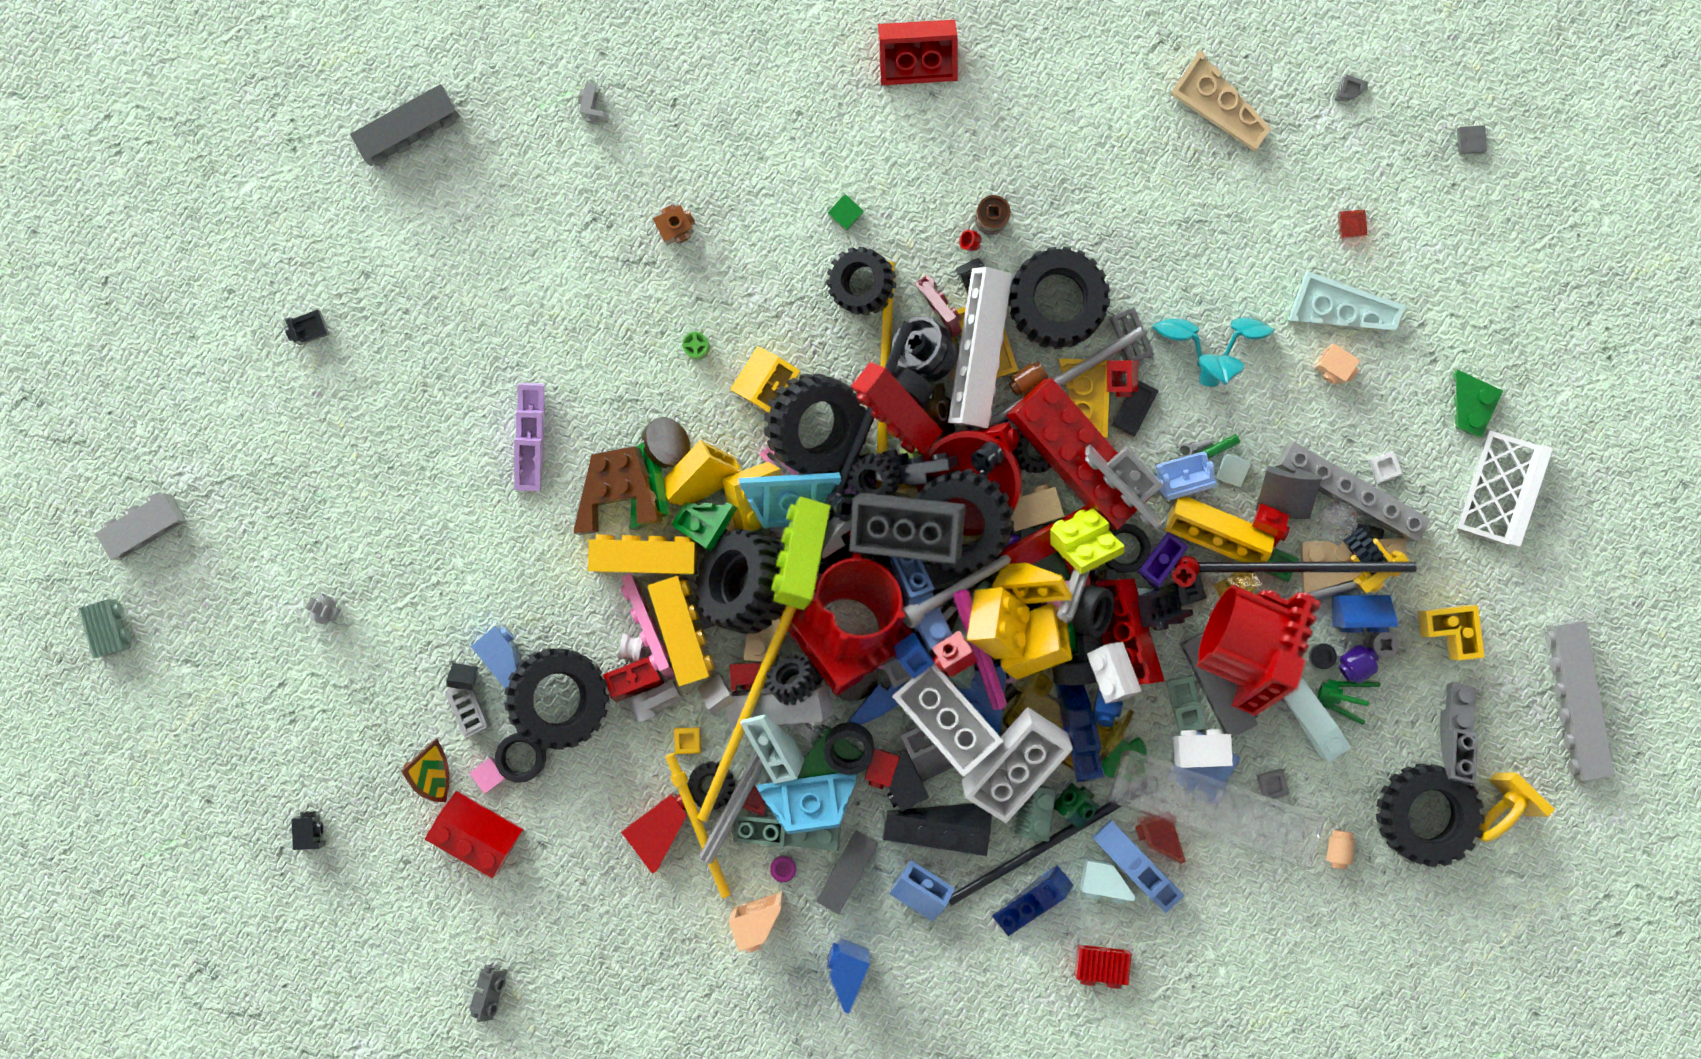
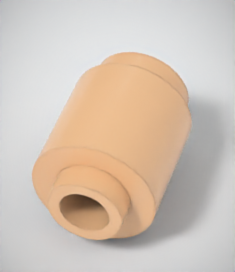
M1341 830L1332 831V836H1329L1326 861L1331 862V867L1347 869V865H1353L1356 842L1353 839L1354 833Z

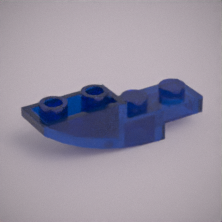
M1055 684L1063 728L1069 735L1073 749L1071 756L1076 783L1103 779L1104 772L1099 752L1102 747L1085 686Z

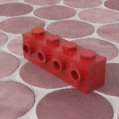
M870 362L851 385V388L858 394L856 399L864 406L870 407L873 410L871 415L879 422L887 425L886 431L893 437L899 438L901 440L900 446L908 453L916 452L924 456L943 432L886 368Z

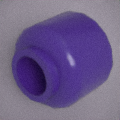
M1356 645L1341 655L1338 668L1350 683L1353 681L1363 683L1378 672L1376 661L1379 660V657L1371 647L1366 649L1362 645Z

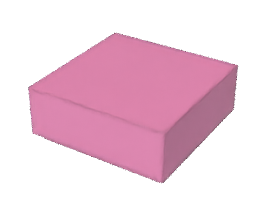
M492 757L469 773L484 794L505 779L499 773Z

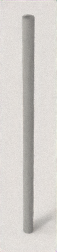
M1141 327L1136 328L1059 375L1054 380L1060 387L1145 336ZM1022 399L992 416L989 426L1001 424L1009 419L1006 414ZM973 428L969 431H979L981 428Z

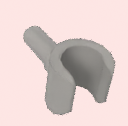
M1210 438L1191 445L1182 443L1178 448L1182 446L1189 447L1190 452L1186 456H1190L1192 452L1213 445V441Z

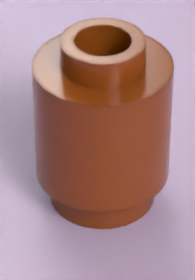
M1037 361L1034 364L1029 363L1011 375L1010 379L1012 382L1009 383V386L1016 396L1021 394L1022 397H1025L1039 382L1049 377L1045 369Z

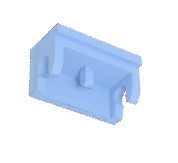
M1205 452L1156 465L1157 477L1163 482V487L1159 491L1168 501L1217 487L1212 461L1208 462Z

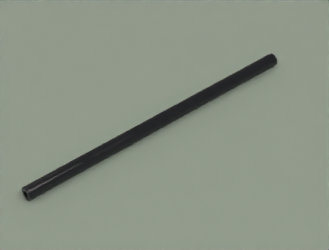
M907 321L903 322L885 365V368L892 376L914 324ZM870 407L867 408L841 470V482L839 485H835L833 492L844 493L850 478L849 473L853 469L852 466L857 462L875 419L871 415L873 410ZM828 515L827 523L834 517V515Z
M1198 562L1200 565L1199 572H1417V562Z
M1144 781L1098 808L1094 816L1080 830L1073 824H1070L1050 836L1049 841H1041L955 891L949 900L950 905L956 904L1153 789L1150 781Z

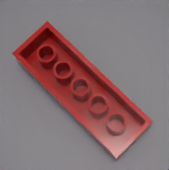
M1053 378L1044 379L1039 382L1006 414L1083 504L1090 509L1094 508L1109 523V530H1118L1138 510L1135 506H1128L1121 497L1123 493L1117 487L1111 488L1103 477L1105 475L1099 468L1094 470L1086 461V447L1089 445L1107 463L1118 453Z

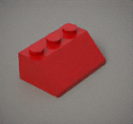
M955 19L878 24L881 85L958 81V34Z
M455 791L437 816L424 840L493 879L500 872L524 829L459 791Z

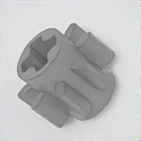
M322 593L319 594L318 598L310 597L305 608L311 612L309 615L310 619L327 625L329 620L336 621L341 611L336 608L338 602L336 599Z

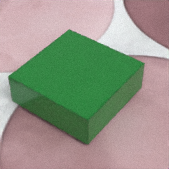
M844 194L827 213L847 231L864 211Z
M1274 548L1268 562H1298L1299 558ZM1265 572L1285 582H1289L1293 572Z

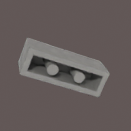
M157 492L146 499L147 503L140 507L138 505L124 511L125 516L116 520L114 518L101 525L103 529L95 534L110 560H121L187 521L172 494Z

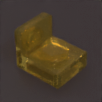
M1233 572L1225 579L1217 582L1214 587L1219 597H1221L1232 585L1253 592L1262 584L1254 572Z

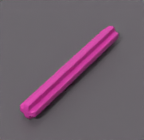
M964 589L956 591L953 597L968 637L973 604L968 590ZM969 641L971 649L978 659L976 663L992 709L1001 710L1007 705L991 656Z

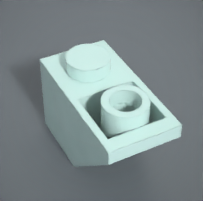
M1090 858L1084 859L1080 890L1086 893L1085 897L1092 899H1101V896L1111 897L1112 902L1126 904L1127 900L1134 901V894L1111 862Z

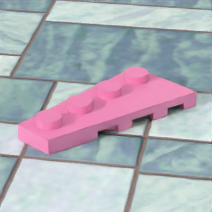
M629 573L621 577L624 583L621 586V591L626 601L631 600L633 609L630 612L635 623H640L643 632L640 633V637L644 646H649L653 655L649 656L651 664L655 671L659 670L669 680L674 679L676 676L673 667L667 661V658H669L668 650L662 640L657 637L659 630L652 616H649L647 613L650 610L636 578Z

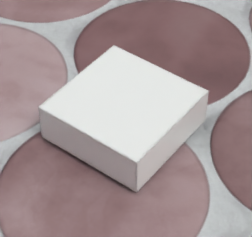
M1394 451L1368 460L1377 484L1403 475Z

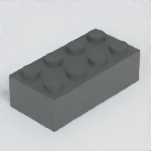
M860 493L853 498L850 551L956 563L962 555L965 504Z

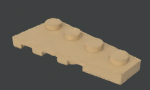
M1199 50L1170 95L1255 152L1271 130L1270 126L1250 104H1247L1239 96V92L1234 86H1231L1222 77V73L1216 66L1213 67L1206 59V55Z
M1406 538L1377 539L1388 553L1397 550L1404 553L1407 557ZM1343 540L1300 542L1301 562H1352L1349 558L1352 556V553ZM1301 572L1302 593H1309L1354 580L1361 575V572Z

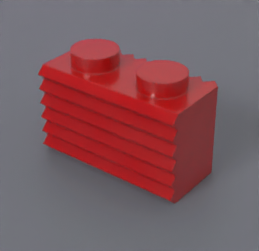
M1077 944L1074 976L1083 985L1095 986L1096 982L1106 983V987L1121 989L1122 985H1129L1132 953L1124 949Z

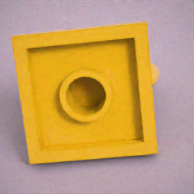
M1517 772L1494 773L1488 781L1504 796L1501 801L1487 812L1485 823H1480L1479 830L1483 831L1481 838L1478 839L1482 842L1493 841L1507 832L1519 820L1522 814L1532 817H1549L1555 808ZM1508 808L1512 809L1498 825L1489 830L1492 823Z

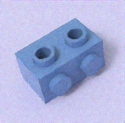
M911 860L898 875L889 894L933 922L946 908L955 888Z

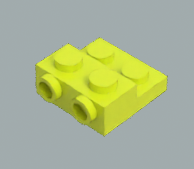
M1094 508L1088 511L1079 510L1072 519L1066 522L1059 520L1050 529V544L1080 574L1124 554V545L1109 531V523Z

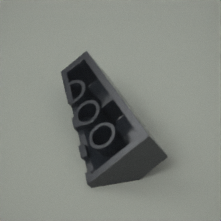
M974 803L908 808L902 812L900 809L886 810L883 840L987 856L992 814Z

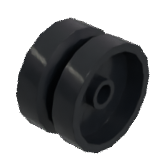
M925 316L911 318L907 322L914 324L898 361V365L917 373L927 382H936L946 377L956 364L959 353L957 339L931 318ZM901 327L896 331V334L892 340V348L895 344Z

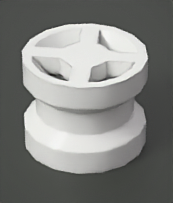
M624 633L620 643L618 658H632L634 662L640 660L644 647L641 637L633 638L630 634Z

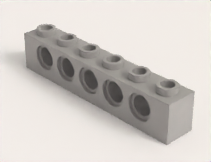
M1296 442L1286 445L1275 467L1293 474L1299 468L1322 476L1319 492L1395 535L1406 538V541L1409 543L1419 542L1431 520Z

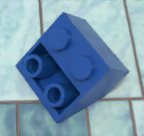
M1332 596V627H1340L1341 632L1363 633L1364 627H1366L1367 632H1390V627H1398V620L1391 596Z

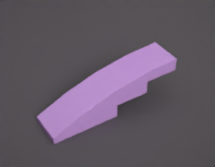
M519 382L516 438L514 439V490L541 491L545 425V384Z

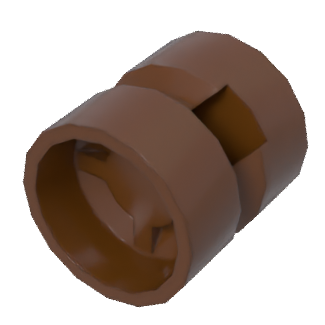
M990 195L982 199L975 214V223L978 229L984 234L989 235L998 234L1003 231L1010 218V205L1004 198L997 195Z

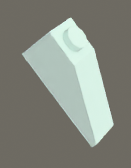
M1301 678L1298 689L1284 697V700L1318 754L1328 762H1331L1349 750L1351 746L1307 683Z
M766 715L742 720L740 724L773 783L797 779L804 762V757L794 739Z

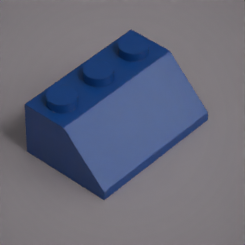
M840 937L838 944L833 942L827 967L830 968V979L843 1011L849 1014L870 965L869 949Z

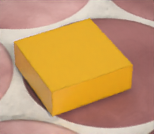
M701 727L674 728L675 755L701 754Z

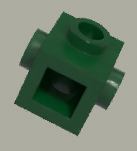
M1071 782L1056 800L1054 809L1080 830L1094 816L1095 811L1100 806L1092 800L1095 795L1084 785L1079 789Z

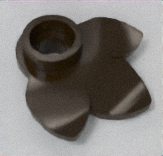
M944 383L935 385L932 399L929 400L925 412L943 431L942 433L952 434L956 429L954 424L948 423L951 399L945 396Z

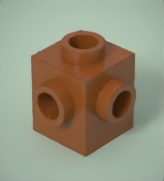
M674 204L667 206L661 210V215L653 218L666 246L674 242L677 244L683 243L691 238L690 234L694 233L691 225L695 224V221L689 209L684 211L681 205L677 207Z

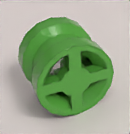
M700 332L687 334L682 343L684 352L692 359H702L709 352V342Z

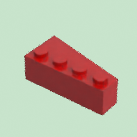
M1135 580L1096 581V586L1109 589L1114 596V613L1109 627L1102 634L1103 646L1123 642L1139 684L1165 682L1149 627H1142L1137 597L1139 593Z

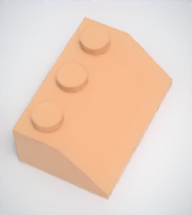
M783 892L733 908L728 922L738 952L745 950L746 953H751L761 948L760 944L765 942L781 910L784 898Z

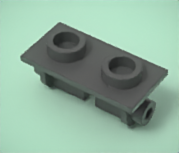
M487 964L484 966V969H481L476 987L484 991L483 993L474 992L469 1011H471L470 1016L477 1018V1022L493 1020L497 1013L498 1000L506 984L507 969L495 970L494 966Z

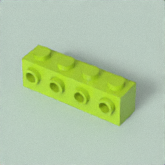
M801 496L795 505H790L786 517L787 520H790L789 528H785L782 536V543H785L784 551L780 552L777 560V566L780 567L779 575L776 574L772 584V590L775 591L773 601L804 610L812 600L830 505Z

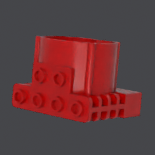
M855 553L852 559L842 560L825 571L820 581L815 582L812 600L804 610L796 608L787 630L836 696L860 682L866 674L872 673L877 667L886 664L888 660L896 657L894 646L914 632L912 628L903 622L905 613L901 609L904 608V603L899 585L893 575L880 564L871 560L861 559L859 553ZM838 600L860 602L874 614L879 632L871 635L847 634L838 628L834 620V613L827 611L825 607Z
M1236 585L1230 586L1210 612L1209 620L1199 646L1197 667L1238 684L1231 706L1253 716L1258 715L1298 689L1306 659L1302 657L1308 650V639L1311 638L1313 633L1310 627L1317 619V616L1313 613L1320 609L1321 602L1308 593H1296L1287 600L1271 590H1262L1256 595Z

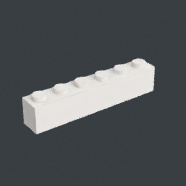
M989 267L972 268L948 423L971 428H988L992 417V400L996 391V375L1000 366V349L1004 340V324L1008 314L1007 304L1012 286V273Z

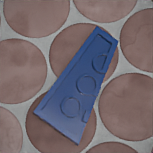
M996 663L994 667L1004 693L1006 672L1003 671L1000 663ZM975 667V676L972 679L970 689H962L958 686L957 689L1000 737L1003 709H992L979 669Z

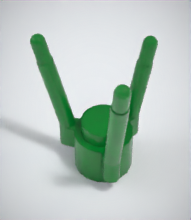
M1329 679L1328 683H1321L1317 698L1324 708L1331 709L1364 725L1365 720L1334 704H1340L1341 700L1369 706V701L1343 695V689H1339V687H1380L1381 683L1365 681L1363 683H1356L1354 681L1350 683L1349 681Z

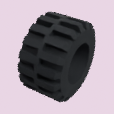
M852 247L848 248V253L843 251L839 253L840 259L838 261L833 259L831 264L834 267L833 269L828 268L827 272L830 275V279L826 280V284L830 287L828 292L834 298L833 301L843 309L857 315L862 314L865 316L870 315V312H880L879 308L881 306L885 308L888 305L886 302L888 298H893L892 288L896 289L897 283L893 280V278H896V275L891 269L892 265L876 251L870 248L866 249L865 247H858V249ZM862 267H869L874 274V282L871 289L863 295H853L849 286L852 274Z

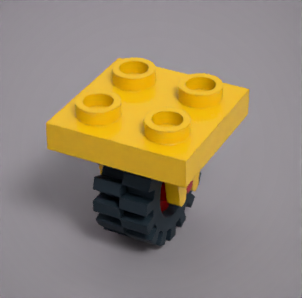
M1361 527L1343 540L1352 553V556L1349 557L1352 562H1410L1405 554L1400 551L1393 550L1391 553H1388L1377 539L1372 540ZM1361 572V575L1355 578L1353 582L1364 593L1367 594L1370 591L1373 594L1385 585L1383 581L1391 575L1395 578L1403 572Z

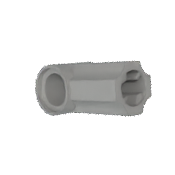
M672 680L649 692L645 691L627 700V703L637 724L683 699L677 685Z

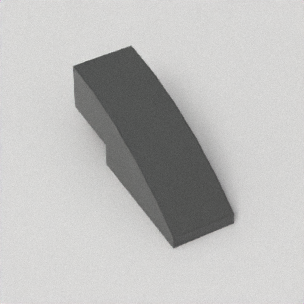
M855 830L816 898V902L839 915L867 866L878 842Z

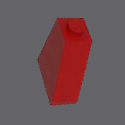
M674 792L621 832L652 874L660 867L688 815L680 794L676 796Z

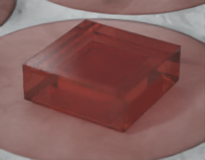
M1366 210L1338 212L1340 239L1366 237L1368 235Z

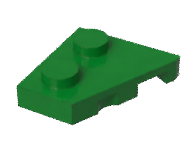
M684 503L671 526L712 551L738 508L731 503H726V505Z

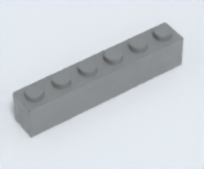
M1575 620L1547 625L1545 641L1551 649L1550 667L1552 672L1555 673L1557 682L1554 685V690L1557 698H1560L1561 709L1559 710V717L1562 724L1565 725L1564 743L1571 757L1568 763L1569 770L1574 779L1582 781L1615 776L1586 621Z

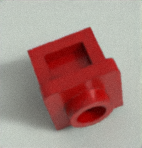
M1260 503L1252 527L1275 536L1273 547L1276 548L1279 541H1285L1288 536L1290 527L1287 526L1290 515Z

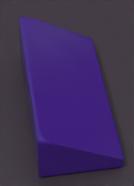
M1166 532L1138 573L1152 588H1159L1189 546L1172 533Z

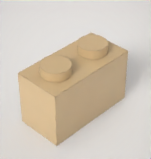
M1048 484L1033 488L1034 493L1024 496L1022 491L1019 503L1014 514L1011 516V520L1014 521L1012 532L1064 517L1056 487L1049 488Z

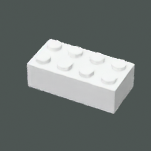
M936 664L915 679L912 678L892 696L963 777L1003 742L943 672L939 670Z
M1028 707L1000 737L1003 742L962 780L965 798L1005 823L1013 817L1073 750L1067 732Z

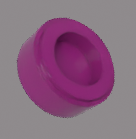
M787 855L776 857L770 867L772 877L778 882L790 881L796 873L795 861Z

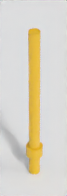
M670 753L665 756V759L672 774L670 776L673 786L677 787L703 850L709 839L702 820L697 818L699 813L687 785V775L684 770H681L675 753ZM715 857L713 863L708 864L721 898H726L731 893L718 860Z

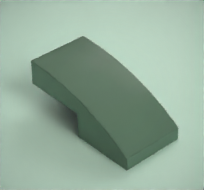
M1187 675L1166 680L1179 733L1181 734V731L1205 729L1200 702H1198L1193 676Z

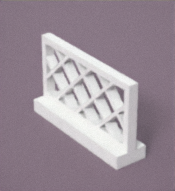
M1489 431L1457 529L1506 544V546L1515 549L1521 547L1553 448L1545 445L1539 446ZM1492 439L1503 441L1508 451L1495 457L1490 448ZM1509 443L1514 444V445H1517V446L1514 447V448H1511V446H1510ZM1521 447L1533 450L1530 461L1520 464L1514 453L1515 450ZM1510 453L1517 467L1504 473L1497 459ZM1487 454H1489L1491 459L1485 462ZM1493 462L1500 475L1487 481L1482 473L1483 466ZM1528 465L1525 473L1522 467ZM1519 470L1523 477L1522 485L1512 489L1506 475ZM1481 478L1483 484L1477 486L1479 479ZM1502 478L1508 492L1495 497L1489 484ZM1485 486L1492 500L1479 506L1474 498V494L1477 489ZM1520 489L1519 495H1518V498H1517V496H1516V494H1515L1514 492ZM1511 494L1516 503L1514 510L1504 514L1497 500ZM1494 502L1501 516L1487 522L1480 508ZM1471 503H1473V505L1475 506V508L1472 509V510H1469V509H1470V506H1471ZM1476 510L1484 523L1477 528L1464 525L1467 515ZM1512 514L1509 522L1506 516ZM1503 519L1507 526L1505 537L1495 535L1489 524ZM1483 527H1486V529L1488 530V532H1485V531H1482V530H1479V529H1481V528H1483Z

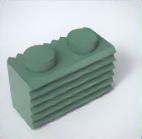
M107 599L78 608L92 658H101L130 649L131 634L123 625L124 610L121 604L117 603L116 599Z
M1040 785L1022 805L1016 815L1018 818L1015 821L1017 823L1015 825L1016 830L1014 831L1016 835L1029 840L1049 841L1057 789Z

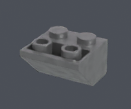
M918 726L900 734L922 782L954 767Z

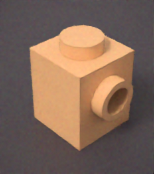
M1333 343L1326 348L1314 368L1323 373L1322 377L1329 383L1334 385L1338 383L1340 385L1347 380L1349 382L1353 380L1359 370L1356 366L1360 360Z

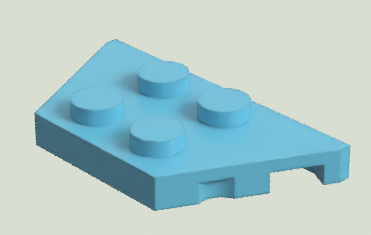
M839 473L749 477L738 478V482L762 527L771 528L789 526L790 520L786 519L788 509L791 504L795 505L800 496L825 504L826 498L831 494L835 485L840 484L841 476Z
M838 773L794 779L776 784L773 782L758 784L757 790L787 834L838 828L841 825L857 781V774L846 775Z

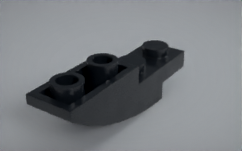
M898 449L882 452V458L888 456L890 458L888 463L890 464L894 461L896 464L893 469H899L900 474L896 476L901 478L899 484H927L937 477L936 471L949 470L959 466L957 455L948 457L947 452L931 455L932 459L924 460L923 456L909 458L908 452L898 454ZM869 454L859 455V460H861L865 456H868ZM869 470L867 472L868 477L882 481L876 471Z

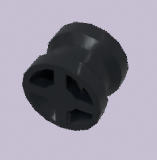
M986 442L981 446V449L976 450L971 455L972 466L977 472L984 475L991 473L995 467H998L1004 461L1002 449L993 442Z

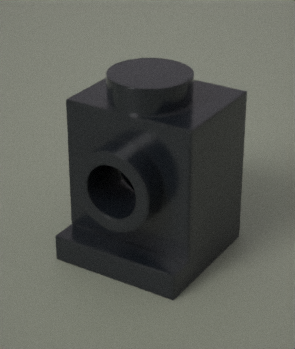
M315 810L301 811L300 816L292 818L293 850L320 849L326 846V840L320 841V837L324 833L323 822L320 821V816L316 815Z

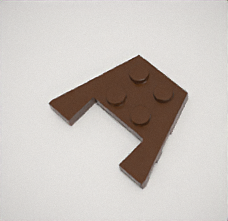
M633 446L591 455L574 526V534L584 535L599 532V505L632 499L637 501L638 524L663 522L662 514L657 510L655 501H657L655 493L651 491L647 480L650 477L640 448Z

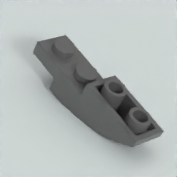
M1451 682L1447 684L1446 709L1441 711L1440 740L1443 763L1449 780L1475 785L1478 734L1474 733L1476 688Z

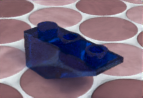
M1056 865L1033 881L994 913L992 917L1007 936H1010L1066 899L1074 885L1060 867Z

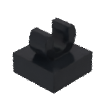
M1197 574L1196 580L1191 586L1181 587L1178 585L1181 606L1207 598L1199 574Z

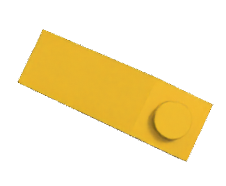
M1028 563L1008 564L1003 567L992 585L993 588H1004L1024 604L1071 600L1073 597L1062 576Z

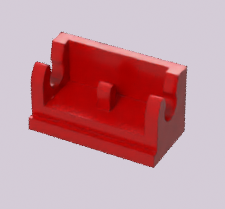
M649 657L603 674L608 684L609 695L616 703L664 684L662 676L658 670H654Z

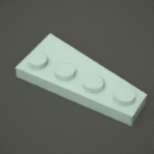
M1306 271L1288 320L1397 330L1406 306Z

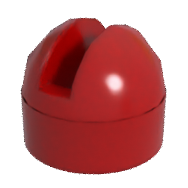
M967 229L961 234L959 245L964 250L977 251L981 246L982 238L977 232Z

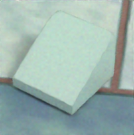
M1230 454L1223 455L1216 480L1241 487L1251 462Z

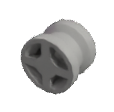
M1375 632L1369 638L1368 647H1371L1379 657L1388 658L1397 653L1399 640L1391 632Z

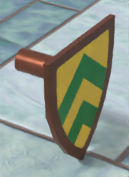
M435 739L411 762H406L401 772L413 791L422 798L433 802H446L449 790L448 762L438 739Z

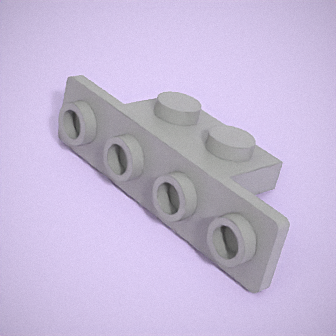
M1091 445L1087 446V457L1085 459L1094 470L1099 468L1105 475L1103 478L1106 483L1113 489L1117 487L1123 493L1121 497L1130 507L1135 506L1141 512L1139 513L1140 518L1148 526L1152 524L1156 529L1161 527V518L1145 501L1163 487V482L1128 446L1108 463Z

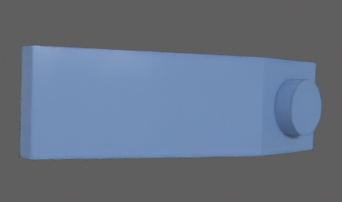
M498 625L494 626L472 644L471 648L505 688L509 686L510 680L508 678L511 672L514 673L517 670L520 659L517 646L513 642V634L507 627L504 626L502 628Z

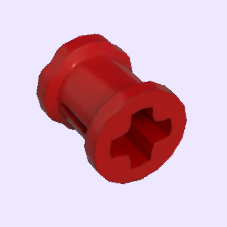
M1191 556L1180 558L1176 564V569L1173 571L1172 577L1174 582L1181 587L1191 586L1196 580L1200 569L1198 561Z

